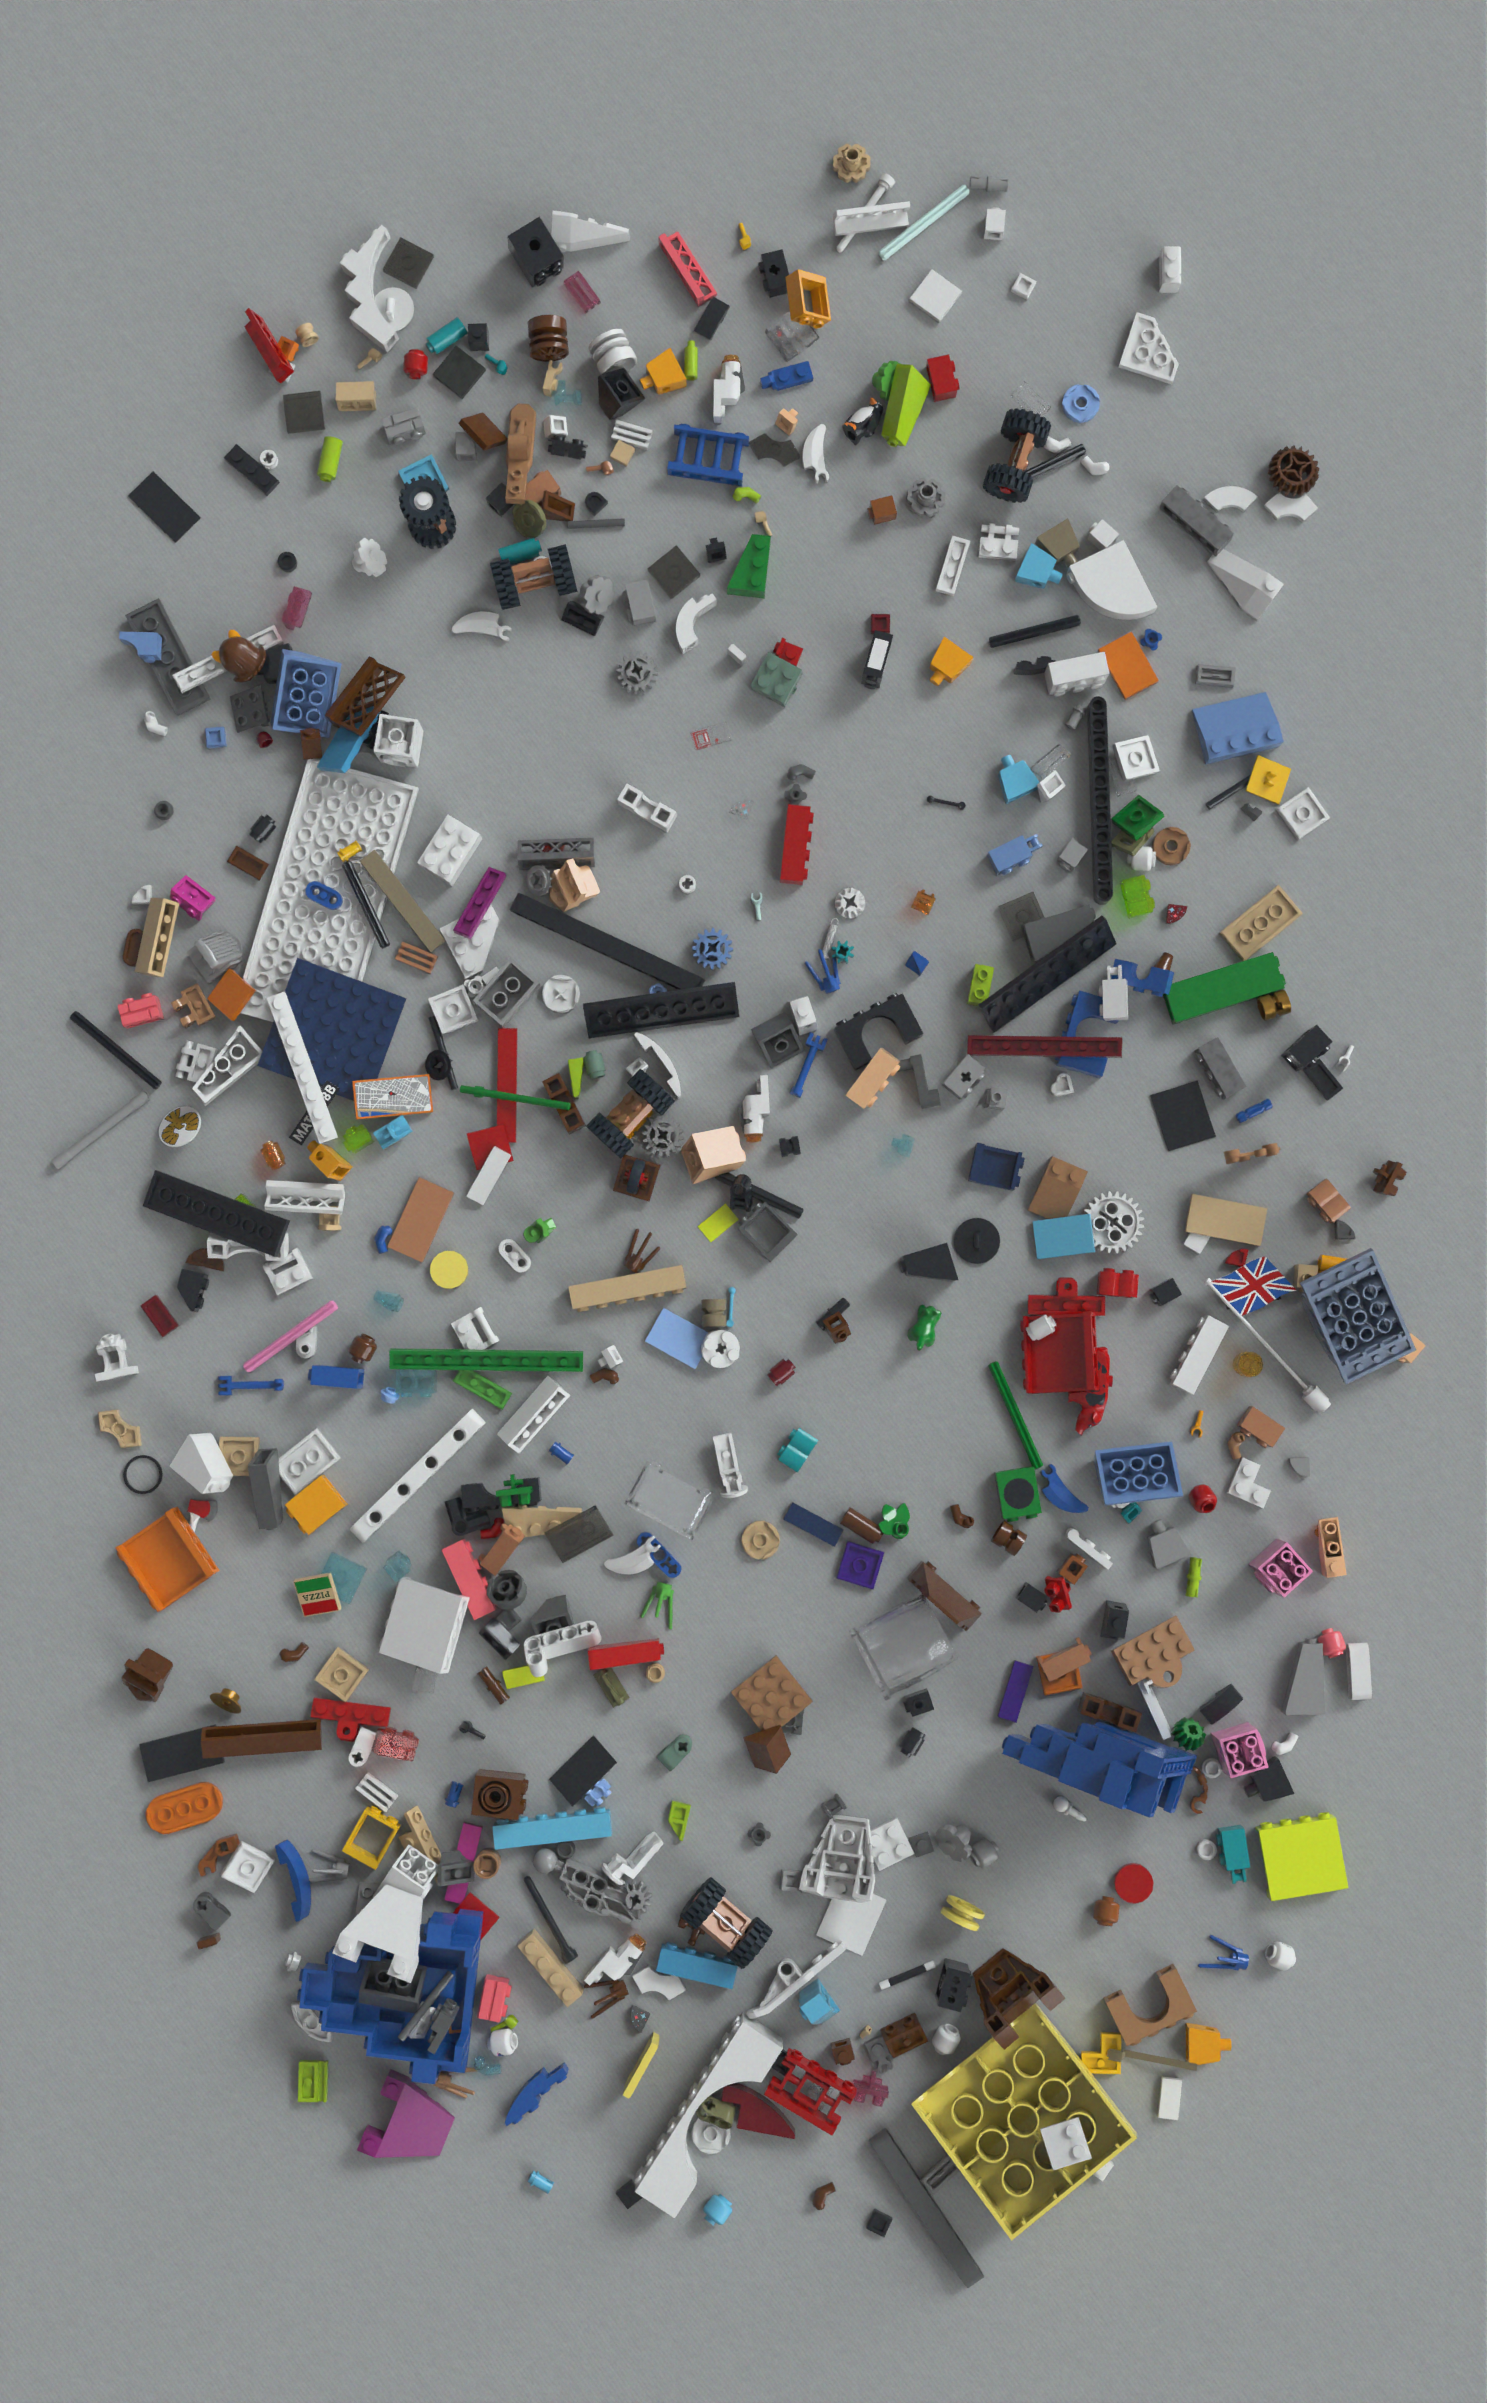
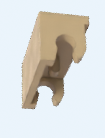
M374 381L336 382L338 410H376Z

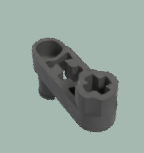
M914 1055L908 1059L900 1060L898 1072L912 1070L915 1073L921 1108L940 1106L938 1089L928 1090L922 1055Z

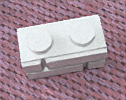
M1164 246L1159 254V292L1176 293L1181 285V247Z

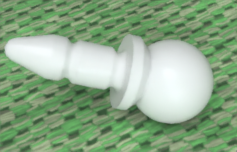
M1059 1796L1055 1798L1053 1806L1056 1811L1063 1812L1064 1815L1070 1814L1080 1821L1087 1820L1081 1812L1073 1808V1804L1069 1803L1065 1797Z

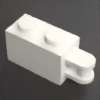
M1107 966V980H1102V985H1099V996L1103 997V1004H1100V1016H1103L1105 1021L1129 1020L1128 984L1126 979H1122V966ZM1111 975H1118V979H1111Z

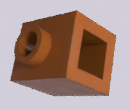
M892 495L870 501L867 512L869 519H873L874 525L896 520L897 511Z

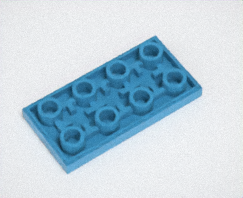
M374 706L367 708L366 713L371 712ZM362 711L354 713V718L361 716ZM378 715L362 736L340 727L318 763L317 768L321 771L346 773L350 769L354 757L359 753L363 741L368 737L372 725L376 723ZM363 721L355 723V728L358 729Z

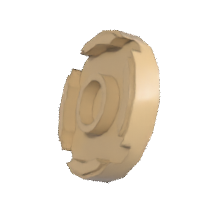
M755 1521L744 1529L742 1546L750 1557L767 1559L778 1550L780 1544L779 1533L771 1523Z

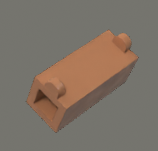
M502 1524L500 1527L503 1531L502 1535L487 1555L480 1554L478 1557L481 1561L480 1565L494 1576L501 1570L526 1536L519 1528L511 1524L509 1526Z
M1079 1637L1075 1639L1077 1643L1043 1660L1041 1656L1037 1657L1049 1682L1091 1662L1089 1657L1092 1655L1087 1644L1083 1645Z

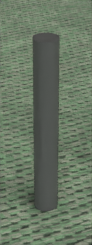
M625 518L568 521V529L625 526Z

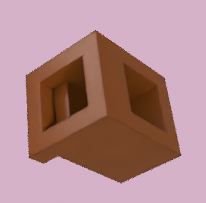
M1070 1553L1056 1572L1075 1585L1088 1566L1084 1564L1086 1560L1077 1553L1074 1556ZM1074 1563L1076 1565L1075 1570L1069 1569L1070 1564Z

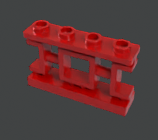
M788 2048L786 2055L782 2059V2064L789 2069L782 2080L772 2076L771 2081L768 2082L765 2088L764 2095L833 2136L837 2125L841 2121V2116L836 2114L835 2110L841 2100L851 2104L856 2096L857 2088L850 2081L840 2079L835 2072L820 2067L817 2061L805 2058L800 2051ZM796 2065L805 2070L801 2079L792 2074ZM807 2079L823 2088L816 2101L800 2092ZM787 2081L796 2085L793 2094L783 2089ZM830 2086L840 2091L836 2099L826 2094ZM822 2101L831 2106L827 2115L818 2110Z

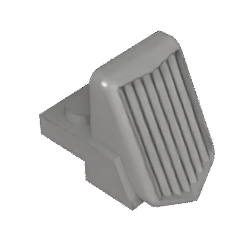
M221 930L198 939L194 943L195 946L186 952L207 983H212L225 973L228 968L233 969L242 962L241 957L243 955L241 941L229 932Z

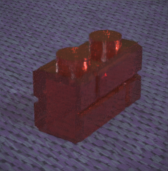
M385 1726V1729H377L372 1746V1751L376 1755L414 1761L419 1744V1739L414 1735V1732L409 1730L397 1732L396 1728Z

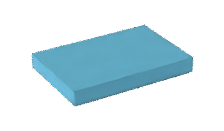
M1091 1214L1033 1221L1037 1259L1095 1252Z

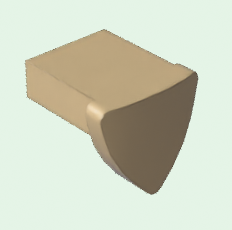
M319 1213L318 1230H341L339 1225L340 1214Z

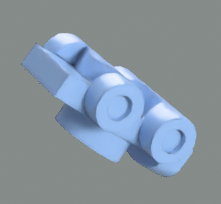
M603 1778L594 1785L593 1789H590L585 1794L587 1796L584 1799L592 1807L595 1804L599 1806L603 1802L601 1797L605 1796L607 1798L611 1794L609 1790L611 1785Z

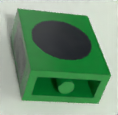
M1033 1466L994 1472L1002 1519L1012 1522L1017 1521L1018 1517L1026 1516V1519L1036 1518L1038 1517L1037 1514L1042 1513Z

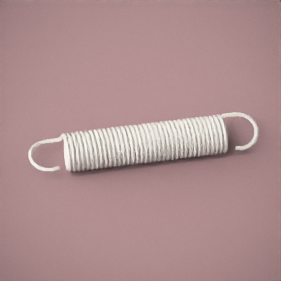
M830 924L822 949L825 959L829 958L838 927L836 925Z

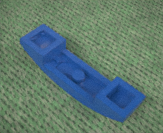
M284 1840L275 1845L280 1865L287 1863L296 1900L291 1902L295 1921L298 1922L310 1913L311 1886L300 1854L289 1840Z

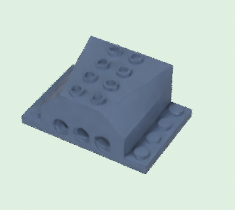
M1370 1248L1300 1282L1304 1291L1301 1294L1302 1305L1311 1326L1329 1359L1337 1366L1345 1384L1416 1351L1373 1249Z

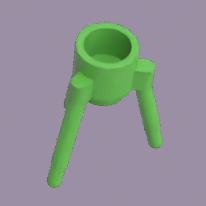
M657 1582L656 1586H653L650 1597L640 1615L641 1618H644L655 1594L656 1598H659L655 1612L656 1618L659 1616L663 1599L667 1600L668 1597L669 1630L672 1629L674 1590H671L672 1585Z

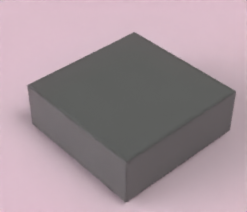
M514 1609L503 1610L495 1617L508 1632L522 1621Z

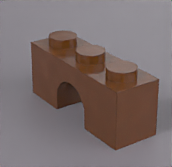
M557 1073L542 1081L551 1100L571 1104L570 1110L556 1108L568 1134L570 1135L586 1127L561 1075Z
M1083 1692L1077 1709L1080 1714L1111 1722L1118 1727L1133 1732L1137 1731L1142 1713L1138 1710Z

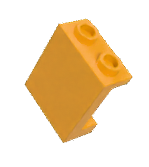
M325 1475L318 1477L285 1504L287 1514L292 1519L295 1517L299 1522V1529L308 1535L312 1534L333 1515L348 1505Z

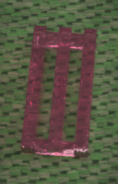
M579 271L563 281L585 314L590 308L593 309L596 304L599 305L601 303ZM577 277L583 284V286L586 288V290L589 292L591 297L594 299L593 301H591L588 298L586 293L575 280ZM570 282L573 283V285L576 287V289H577V290L579 291V293L582 295V297L584 298V300L587 302V305H585V303H584V302L582 301V299L579 297V295L577 294V292H576V291L574 290V288L571 286Z

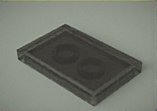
M596 1505L545 1532L546 1538L562 1563L614 1536Z

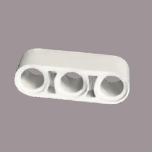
M1367 1642L1347 1643L1346 1664L1350 1700L1371 1699L1372 1686Z

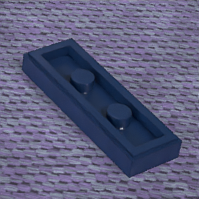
M792 1502L784 1517L785 1521L834 1547L844 1530Z

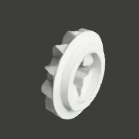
M852 887L843 889L837 894L835 908L841 916L855 918L863 912L865 898L859 890ZM855 897L853 902L855 906L845 909L847 905L845 899L850 900Z

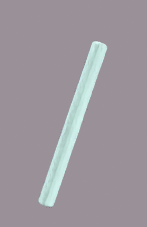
M962 185L879 250L880 258L882 260L888 259L969 195L967 186Z

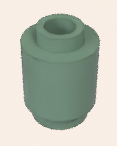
M597 1050L586 1052L583 1060L587 1075H590V1079L604 1077L606 1069L602 1053H597Z

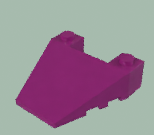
M390 2069L380 2095L398 2103L386 2132L368 2124L357 2151L374 2158L440 2156L455 2117L437 2101L435 2102L430 2098L426 2091L421 2090L414 2082H411L412 2079L409 2076Z

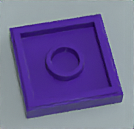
M847 1541L836 1579L874 1590L885 1552Z

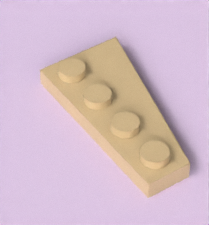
M527 1505L502 1507L505 1524L508 1526L511 1524L519 1528L526 1535L525 1537L585 1528L582 1508L556 1507V1509H548L546 1506L527 1508Z

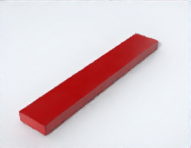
M498 1028L497 1091L517 1094V1028ZM497 1099V1125L504 1124L509 1143H516L517 1102Z

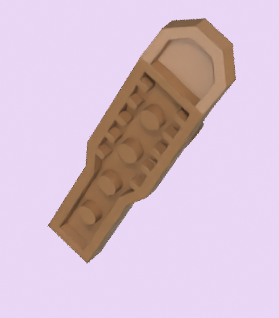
M518 403L510 410L506 451L508 476L505 497L506 503L525 504L527 476L533 463L536 411L529 404Z

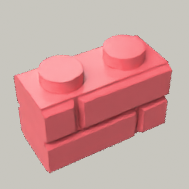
M152 993L143 994L141 999L134 1000V998L125 999L122 1001L123 1004L118 1005L121 1022L126 1029L164 1019L160 1000L156 995H152Z
M490 1974L486 1975L477 2018L500 2022L502 2017H506L508 2005H505V1999L510 1997L512 1986L508 1985V1978Z

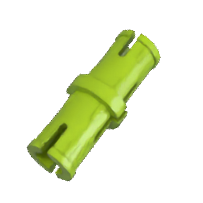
M1190 1557L1188 1574H1186L1187 1588L1185 1596L1198 1598L1199 1581L1202 1579V1576H1200L1202 1558Z

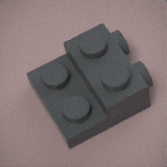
M447 1998L443 2005L439 2003L430 2020L433 2022L431 2027L433 2031L427 2042L430 2043L428 2051L433 2054L437 2051L460 2008L452 1999Z

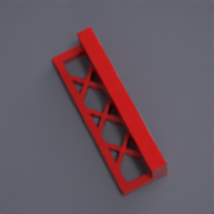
M248 308L245 313L250 321L244 327L276 381L282 383L294 370L263 318Z

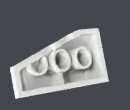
M553 211L551 236L561 252H572L629 241V229L609 223L599 225L595 222V219L588 218V221L581 220L574 213Z
M1225 549L1217 556L1212 554L1207 561L1219 580L1228 588L1230 595H1233L1239 603L1238 605L1241 610L1257 621L1284 585L1271 574Z

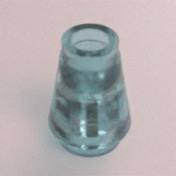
M377 1290L374 1295V1301L391 1312H399L404 1303V1298L400 1294Z

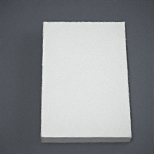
M316 1428L279 1458L280 1477L296 1495L340 1460L341 1457L319 1429Z

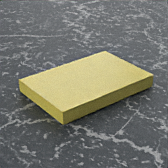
M655 2032L652 2033L625 2082L623 2096L628 2099L632 2096L658 2049L660 2037Z

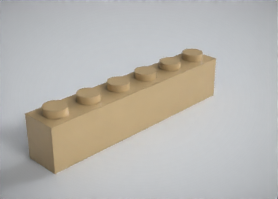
M683 1265L568 1286L572 1309H577L578 1312L588 1311L590 1306L595 1305L597 1309L608 1307L607 1303L615 1302V1305L625 1304L627 1299L634 1298V1302L646 1300L645 1296L653 1295V1298L665 1296L664 1292L672 1291V1295L683 1293V1289L687 1288Z

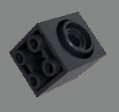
M540 216L507 236L508 249L531 287L535 285L537 287L541 286L547 281L548 277H555L563 271L564 256Z

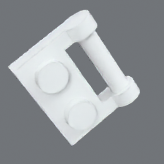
M298 1248L293 1249L287 1255L285 1261H273L263 1264V1268L277 1295H281L313 1279ZM294 1259L297 1260V1265L276 1275L274 1274V1269Z
M482 1307L451 1323L464 1349L484 1350L500 1341L494 1335L485 1319ZM477 1318L488 1341L483 1342L471 1319Z

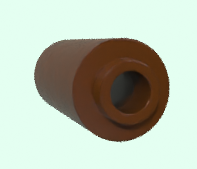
M851 1507L848 1508L840 1521V1524L871 1544L874 1542L878 1543L884 1534L881 1532L878 1524Z

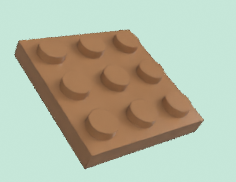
M777 1655L731 1691L732 1695L761 1731L777 1725L782 1727L813 1702Z

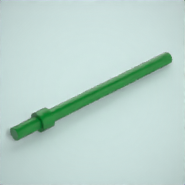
M461 1085L460 1093L472 1094L478 1098H483L484 1096L563 1110H570L571 1106L568 1102L488 1090L482 1086L470 1087Z

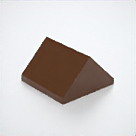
M781 1725L743 1737L755 1768L777 1774L791 1756Z

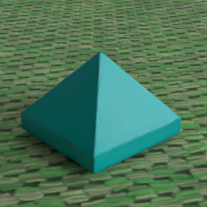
M1133 1502L1122 1509L1121 1515L1129 1524L1142 1512V1509L1136 1502Z

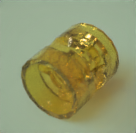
M1242 1352L1234 1358L1233 1367L1240 1376L1254 1377L1262 1371L1263 1360L1257 1353Z

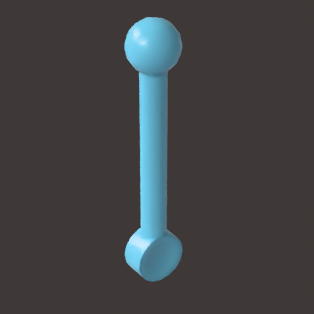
M734 1287L728 1289L730 1293L729 1316L726 1322L728 1327L734 1325L732 1320L733 1298L736 1292Z

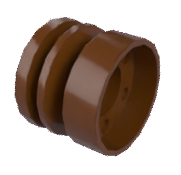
M540 315L531 318L527 322L528 337L531 339L529 341L530 357L532 359L549 362L550 360L558 361L564 359L569 355L568 339L566 338L567 323L564 317Z

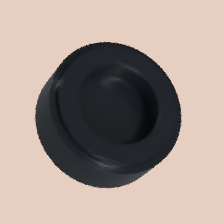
M283 552L279 555L277 562L281 570L292 572L296 569L297 559L293 553Z

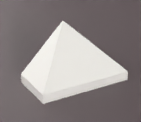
M1056 770L1037 784L1041 803L1051 799L1066 786Z

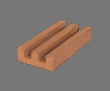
M402 941L395 960L431 974L438 956ZM408 948L417 953L432 958V962L424 958H421L417 955H414L412 953H409L404 949ZM402 954L430 965L429 969L402 958Z

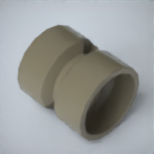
M726 1299L701 1300L702 1311L705 1312L702 1315V1327L726 1326V1315L723 1314L726 1310Z

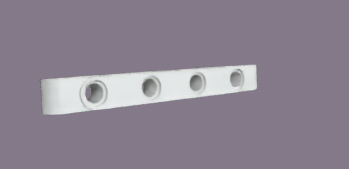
M474 1409L470 1410L349 1530L364 1543L467 1443L486 1422ZM457 1430H461L464 1433V1438L461 1441L455 1438ZM429 1457H433L436 1460L434 1468L427 1465ZM402 1484H405L409 1489L406 1495L401 1494L399 1491ZM373 1512L380 1514L381 1519L379 1522L373 1521Z

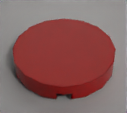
M1125 1864L1115 1875V1890L1120 1898L1128 1903L1136 1904L1143 1902L1153 1891L1154 1882L1152 1875L1141 1864Z

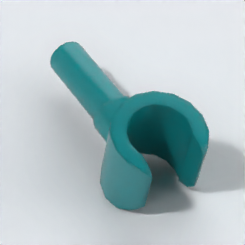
M488 354L485 355L487 360L497 366L495 369L497 373L501 375L506 374L508 367L505 361H498Z

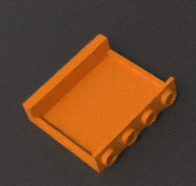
M178 1507L170 1509L165 1515L126 1542L115 1547L118 1551V1557L126 1563L129 1574L135 1577L139 1583V1589L147 1595L149 1604L157 1612L165 1609L220 1571Z

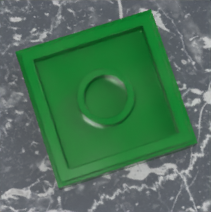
M1137 795L1113 816L1111 821L1115 826L1137 841L1165 816L1161 810L1142 796Z

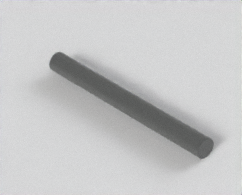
M446 1972L398 2035L400 2040L405 2041L454 1976L451 1972Z

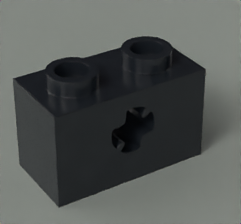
M783 249L761 254V262H758L760 274H764V291H768L770 298L788 294L785 277L789 275Z

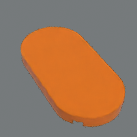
M199 1782L161 1794L150 1802L146 1810V1821L150 1828L161 1834H170L214 1819L222 1809V1793L212 1783Z

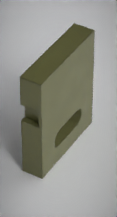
M1152 827L1140 839L1135 841L1121 830L1111 841L1112 847L1135 856L1155 831Z

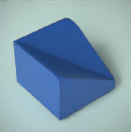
M913 951L905 966L921 976L928 966L929 960Z

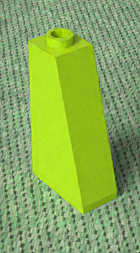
M897 364L881 433L887 444L892 447L906 446L931 388V384L913 365Z

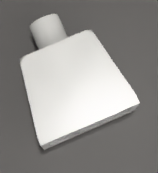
M803 996L788 1001L799 1036L816 1031L817 1022L809 997Z

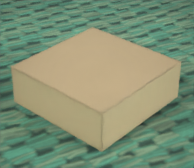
M618 440L610 458L627 467L635 452V448Z

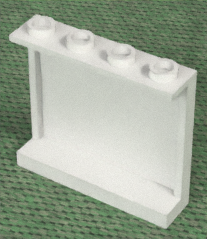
M400 1577L396 1585L395 1598L391 1602L390 1616L385 1623L384 1637L380 1641L379 1653L439 1674L448 1673L470 1597L456 1595L413 1581L410 1577Z

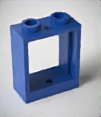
M312 1365V1369H309L308 1380L311 1381L310 1385L360 1389L363 1388L365 1369Z

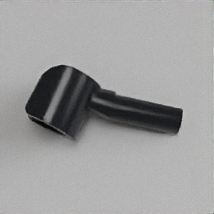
M463 1721V1723L468 1725V1729L465 1730L460 1727L459 1730L462 1733L470 1732L483 1740L485 1739L486 1735L475 1730L470 1721Z

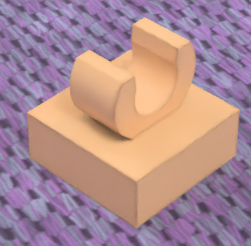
M783 408L778 414L775 425L790 436L798 422V419L795 418L798 412L794 409L788 412Z

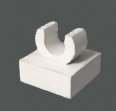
M614 1345L601 1351L604 1357L597 1360L601 1367L608 1364L610 1368L623 1362Z

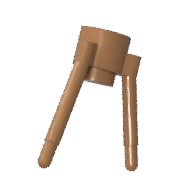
M467 2067L465 2072L478 2071V2068ZM441 2071L436 2083L433 2084V2086L447 2090L465 2099L467 2095L464 2093L475 2094V2091L451 2083L452 2075H449V2073L454 2072Z

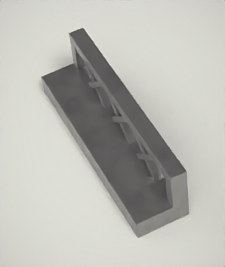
M594 837L518 840L519 870H529L535 865L545 866L546 869H560L566 860L573 859L578 867L584 865L595 867ZM582 844H590V851H581L579 847ZM563 845L571 847L568 852H562L559 848ZM524 846L533 848L530 853H522V847ZM543 846H550L551 848H553L549 852H543L540 850Z

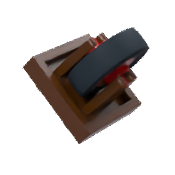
M625 1154L621 1161L613 1191L650 1202L661 1165Z

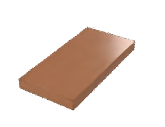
M419 1177L387 1247L423 1263L454 1196V1192Z

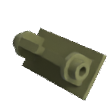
M612 1667L603 1668L593 1674L613 1708L620 1706L630 1698Z

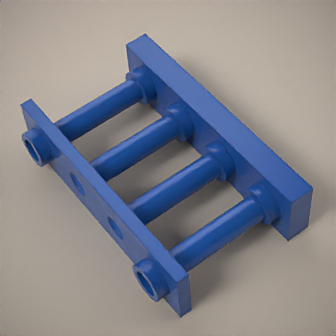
M687 424L674 425V435L679 436L675 460L673 462L668 461V475L742 487L743 473L738 469L742 446L749 447V436L740 432L732 434L693 428ZM687 437L698 439L695 459L692 465L684 464L683 462ZM705 440L716 442L713 465L710 468L701 465ZM724 443L735 445L732 466L729 470H722L720 468Z

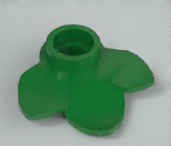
M902 1503L897 1509L887 1504L883 1505L881 1511L883 1521L878 1524L881 1532L885 1535H892L896 1539H903L909 1532L907 1523L910 1519V1513L907 1505Z

